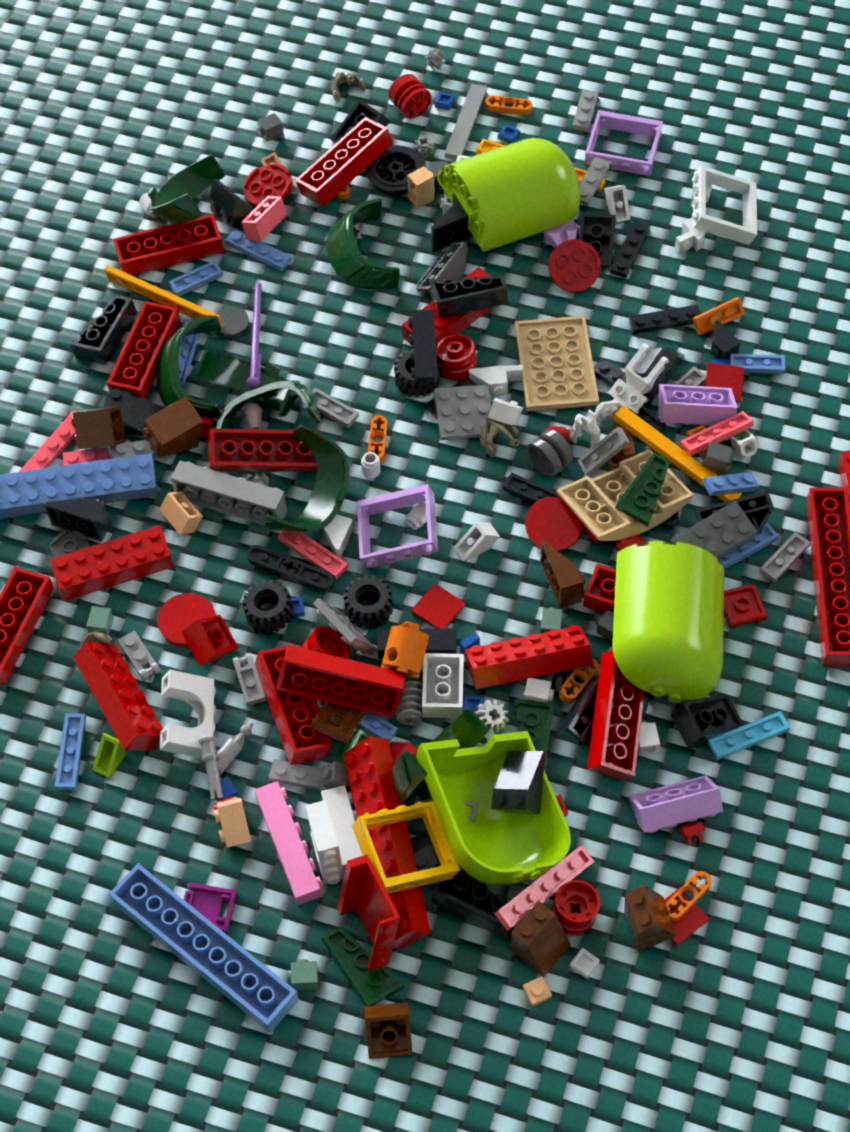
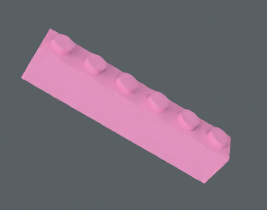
M278 781L255 789L257 802L297 905L321 897L320 889L323 888L320 877H315L313 871L316 870L313 859H308L306 852H309L306 841H301L299 837L302 834L298 822H293L292 817L295 814L291 804H286L285 799H288L285 788H280Z

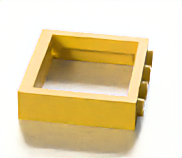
M420 801L412 806L401 805L393 810L382 809L374 814L366 812L363 816H358L352 825L362 855H368L388 894L453 879L460 871L433 801L421 803ZM422 817L441 866L386 878L368 828Z

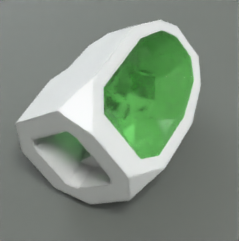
M745 430L730 437L732 447L736 449L737 453L745 457L756 453L758 449L757 440L749 431Z

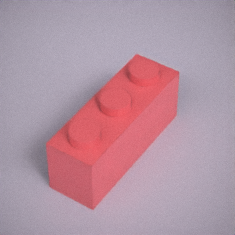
M267 196L242 221L247 240L262 241L287 215L282 197Z

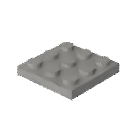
M488 384L434 388L440 440L479 438L481 429L491 410Z
M319 598L313 603L318 608L316 612L323 619L326 618L330 622L329 626L334 631L343 635L341 638L348 645H352L356 650L359 649L363 654L367 652L373 655L377 651L370 641L339 610Z

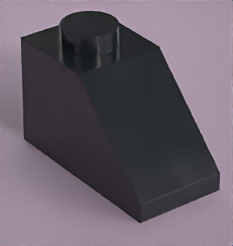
M716 320L711 353L716 359L729 360L730 354H739L741 342L719 320Z

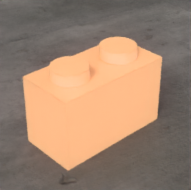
M424 166L407 175L408 199L417 208L434 200L435 177L431 171H428Z
M182 491L167 493L159 509L180 535L194 533L203 517Z
M241 798L218 803V810H214L216 822H221L222 830H219L221 843L226 842L228 848L251 842Z

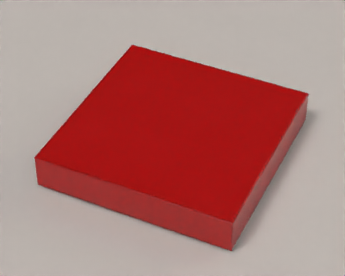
M708 362L705 387L731 388L735 402L740 403L744 367Z
M434 583L411 609V613L433 628L443 629L447 628L464 609L465 602Z
M755 584L724 591V615L729 628L767 619V613Z
M678 888L675 892L668 896L665 899V903H667L680 888ZM685 892L682 893L681 896L685 901L692 900ZM678 902V905L674 909L670 908L669 913L677 914V910L680 906V903ZM694 904L679 921L672 922L677 936L670 940L676 946L680 945L707 923L709 918Z

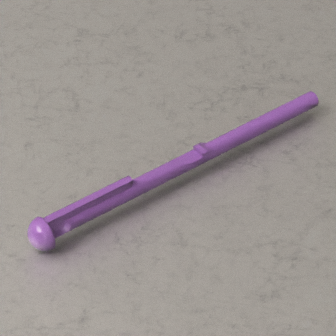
M259 282L255 283L250 378L246 381L248 387L252 389L260 385L261 370L259 331L261 330L262 284Z

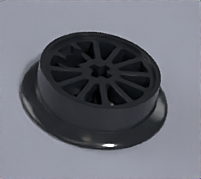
M393 145L388 147L366 167L365 171L368 179L379 192L388 196H403L408 194L407 175L424 166L426 167V162L416 150L406 146Z

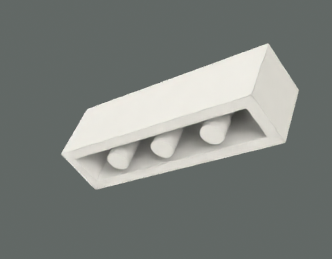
M345 785L323 790L321 791L322 801L326 800L339 845L343 873H345L347 861L363 855L352 828L353 823L357 819L356 811L352 810L350 804H353L351 791L347 792Z

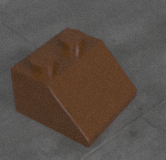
M408 1002L364 1006L369 1059L413 1055Z

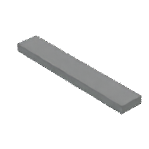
M471 84L446 148L445 157L457 159L458 155H463L485 98L487 86Z

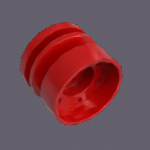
M413 74L400 76L393 82L388 91L390 101L408 119L421 116L432 102L431 93Z
M580 880L568 881L560 886L555 896L552 911L556 914L566 935H583L592 928L600 908L598 892L592 885Z

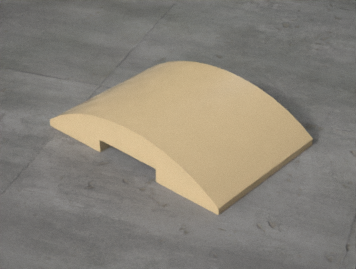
M651 449L619 462V468L591 479L589 476H586L556 489L557 494L593 535L602 541L621 540L643 533L670 518L694 497V494L668 468L648 527L615 508L617 502L654 453Z

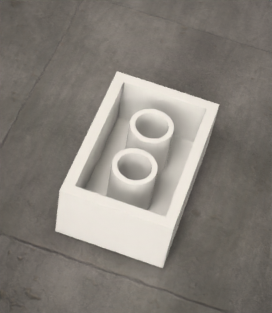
M425 653L423 663L422 718H458L463 713L464 654Z

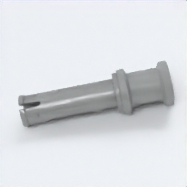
M215 736L201 738L198 741L201 744L203 753L201 760L206 765L210 799H223L217 763L220 756L216 751L215 745L217 738Z

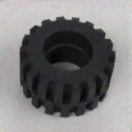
M404 351V354L398 356L394 365L397 388L403 394L408 393L410 397L412 395H415V397L423 395L424 397L427 396V393L431 394L433 389L438 387V384L416 385L415 378L412 379L411 368L415 367V364L411 362L410 351ZM436 358V360H437V377H438V384H439V381H440L439 361H438V359Z
M368 575L364 576L363 579L360 577L356 578V582L351 581L349 583L350 587L347 586L344 593V606L347 618L350 619L352 624L356 623L359 628L364 626L365 629H369V627L373 626L374 629L377 628L378 624L384 625V620L388 621L393 612L392 591L389 589L388 583H384V580L381 578L377 580L376 576L368 578ZM367 598L378 601L372 606L359 604L360 601Z
M263 580L261 581L262 583H255L253 588L249 587L247 589L248 593L244 594V600H242L243 610L247 622L254 630L258 629L261 633L266 631L267 634H270L271 631L276 633L279 631V628L284 629L286 623L289 624L291 622L290 617H293L294 610L289 591L280 582L275 584L274 580H269V582ZM266 603H277V606L272 610H259Z

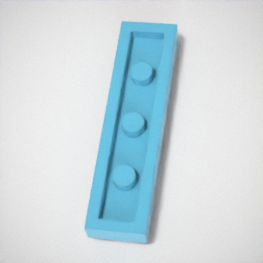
M779 711L708 740V745L715 758L719 760L786 733L790 730V726L782 712Z

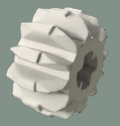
M486 700L484 704L478 705L479 711L475 712L488 727L489 731L494 730L495 734L499 732V729H505L504 723H507L509 720L505 717L508 711L502 710L504 704L498 706L497 700L492 702Z

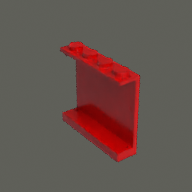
M366 854L347 861L337 910L340 915L356 910L373 943L368 962V970L371 971L373 969L379 970L388 965L400 916Z

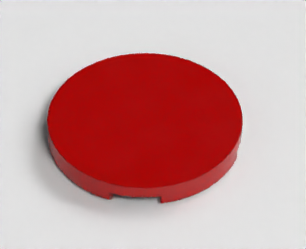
M270 163V165L261 168L257 167L247 176L244 182L245 198L255 208L267 196L282 197L284 201L291 192L293 185L292 177L284 166L277 163Z
M571 239L560 243L552 251L548 261V271L552 281L560 289L567 292H581L591 287L596 282L601 269L600 258L594 247L578 239Z
M546 497L534 503L529 509L525 520V530L532 544L537 548L541 549V541L545 540L559 552L573 546L577 542L582 530V521L561 497Z
M184 593L170 598L163 604L158 613L157 623L166 641L176 646L189 647L182 631L196 620L216 616L213 605L205 597L194 593Z

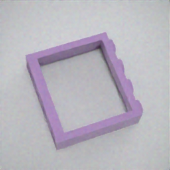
M598 110L585 152V165H591L596 156L609 161V169L650 176L662 135L663 121ZM600 128L655 137L649 160L643 161L594 152Z
M428 484L357 501L359 556L366 568H374L377 565L391 564L395 561L412 559L413 557L438 552L435 498ZM426 502L428 540L371 553L369 515Z

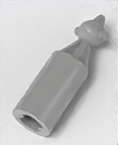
M253 723L243 725L240 728L239 734L228 738L218 749L217 753L220 758L217 760L220 775L242 750L244 737L251 735Z

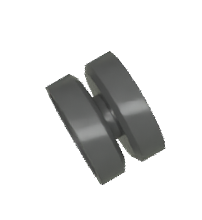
M552 429L544 431L538 439H534L526 447L531 463L539 472L547 477L555 476L562 467H566L573 461L574 455L570 445L562 435Z

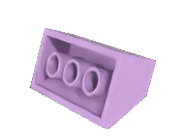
M659 384L658 413L661 422L708 426L715 425L736 415L737 405L731 388Z
M707 775L629 795L637 823L644 832L648 833L656 832L659 828L675 827L678 823L694 822L704 816L713 817L717 813L723 812L720 789Z

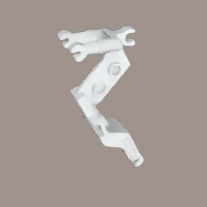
M644 343L625 367L626 383L618 378L608 391V394L614 399L600 403L595 412L589 410L587 416L578 414L575 417L573 432L569 439L576 443L577 438L582 436L581 431L583 429L592 437L590 442V449H592L600 442V428L597 426V422L613 420V415L623 406L638 414L642 405L648 401L643 394L652 389L655 380L664 370V365L669 362V359L662 357L647 377H640L634 373L635 369L645 357L646 351L650 350V346Z

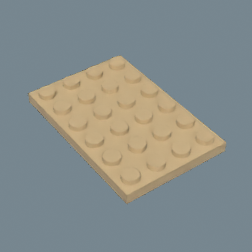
M585 316L515 321L520 365H523L522 382L526 410L536 411L599 405Z

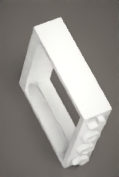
M701 165L694 172L692 178L693 228L750 245L757 236L756 183ZM706 183L742 194L743 226L706 215Z

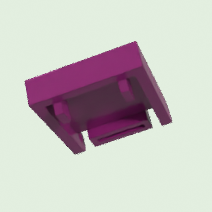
M188 883L187 888L195 890V893L186 891L183 900L224 933H228L238 894L237 890ZM223 901L229 902L225 919L219 917Z

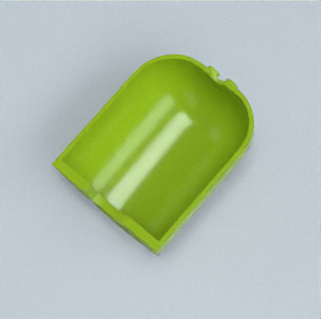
M541 138L524 139L445 165L439 170L437 181L451 203H456L459 200L469 216L467 228L483 252L566 224L577 215L580 208V185L573 164L560 147L551 141Z
M651 541L646 546L638 547L635 544L617 552L612 642L614 657L619 669L636 687L658 697L667 694L670 702L681 704L685 701L706 698L716 687L723 668V565L718 563V558L712 553L700 547L682 542L670 545L664 544V541Z
M528 731L492 735L485 746L459 749L460 745L457 739L421 743L416 753L418 763L427 772V776L424 779L455 858L467 874L480 882L490 885H513L541 877L542 874L555 867L567 855L571 843L570 830L545 770L543 774L540 814L504 813L491 809L493 788L508 751H536ZM464 801L478 803L475 822L468 819V816L472 817L473 807L465 805Z

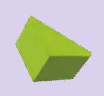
M106 733L102 734L92 770L108 778L113 775L126 755V751L118 739Z

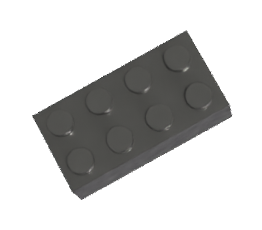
M735 500L673 537L669 544L676 545V542L691 544L712 553L720 560L755 539L757 530Z

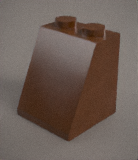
M183 397L145 419L142 435L151 445V449L161 458L197 448L204 421L187 397Z
M120 406L73 413L71 421L73 427H75V443L78 445V449L115 446L126 442Z
M645 885L625 893L624 913L637 952L677 936L662 895Z
M540 901L534 905L511 932L510 951L543 977L546 976L571 946L556 914Z

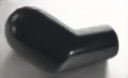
M564 673L555 674L552 680L551 689L554 690L558 698L559 691L567 680Z

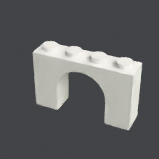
M169 670L162 677L161 696L183 700L190 704L197 714L198 725L194 728L167 724L160 732L161 751L197 758L203 756L202 747L198 740L212 737L215 731L214 714L216 706L214 705L216 688L214 687V679Z
M324 800L305 805L311 828V839L323 884H336L344 876L339 845L327 802Z

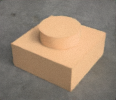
M542 976L523 985V990L532 1007L552 998V994Z

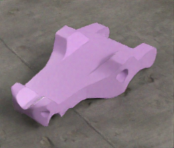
M573 219L566 224L543 231L545 244L552 245L555 248L564 241L571 239L579 240V229L576 227Z

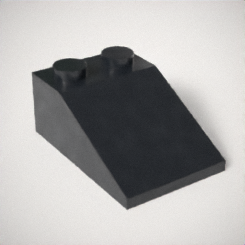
M359 99L330 140L337 143L365 117L385 127L390 122L382 113Z
M459 201L454 203L431 227L433 253L449 247L452 243L461 242L473 237L467 228L469 216Z
M581 213L579 240L594 247L599 255L601 266L611 267L617 223L616 215Z
M115 387L110 388L102 408L120 406L124 432L143 437L142 428L145 419L164 409L129 390Z
M85 498L49 501L44 504L52 526L73 532V530L79 531L86 537L100 542L103 541L112 525L106 504L101 500Z
M727 694L682 702L670 715L688 749L705 746L708 744V740L744 726Z
M508 751L493 788L491 809L504 813L540 814L546 752Z

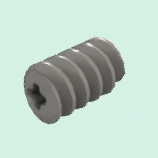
M418 681L404 682L403 692L397 708V721L406 726L421 725L422 683Z

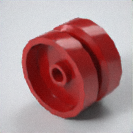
M460 334L450 335L440 340L436 345L439 372L443 377L451 380H461L469 377V369L477 368L475 344L469 337Z
M327 626L317 627L300 647L347 659L351 652L350 646L341 638L342 635Z

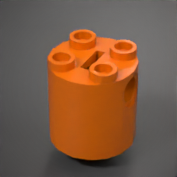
M405 622L399 626H391L381 668L408 674L407 676L410 678L419 679L430 636L419 630L420 625L416 623Z

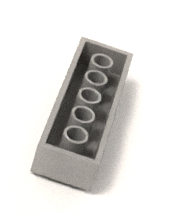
M179 461L171 476L174 492L182 491L194 505L260 524V520L267 514L284 520L287 514L284 491H281L279 488H271L259 482L254 483L242 477L237 478L225 472H217L208 467H200L191 462Z

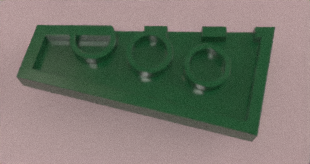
M654 452L617 502L615 508L648 527L670 460Z
M514 698L518 732L528 731L536 751L546 752L545 770L554 704Z
M341 926L322 936L321 940L365 1006H374L404 988V984L400 980L397 981L386 967L369 971L368 962L371 954L363 950L360 944Z

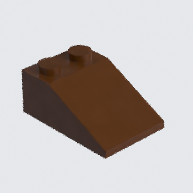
M545 540L541 541L540 563L559 608L582 602V594H584L583 584H585L583 573H579L577 566Z

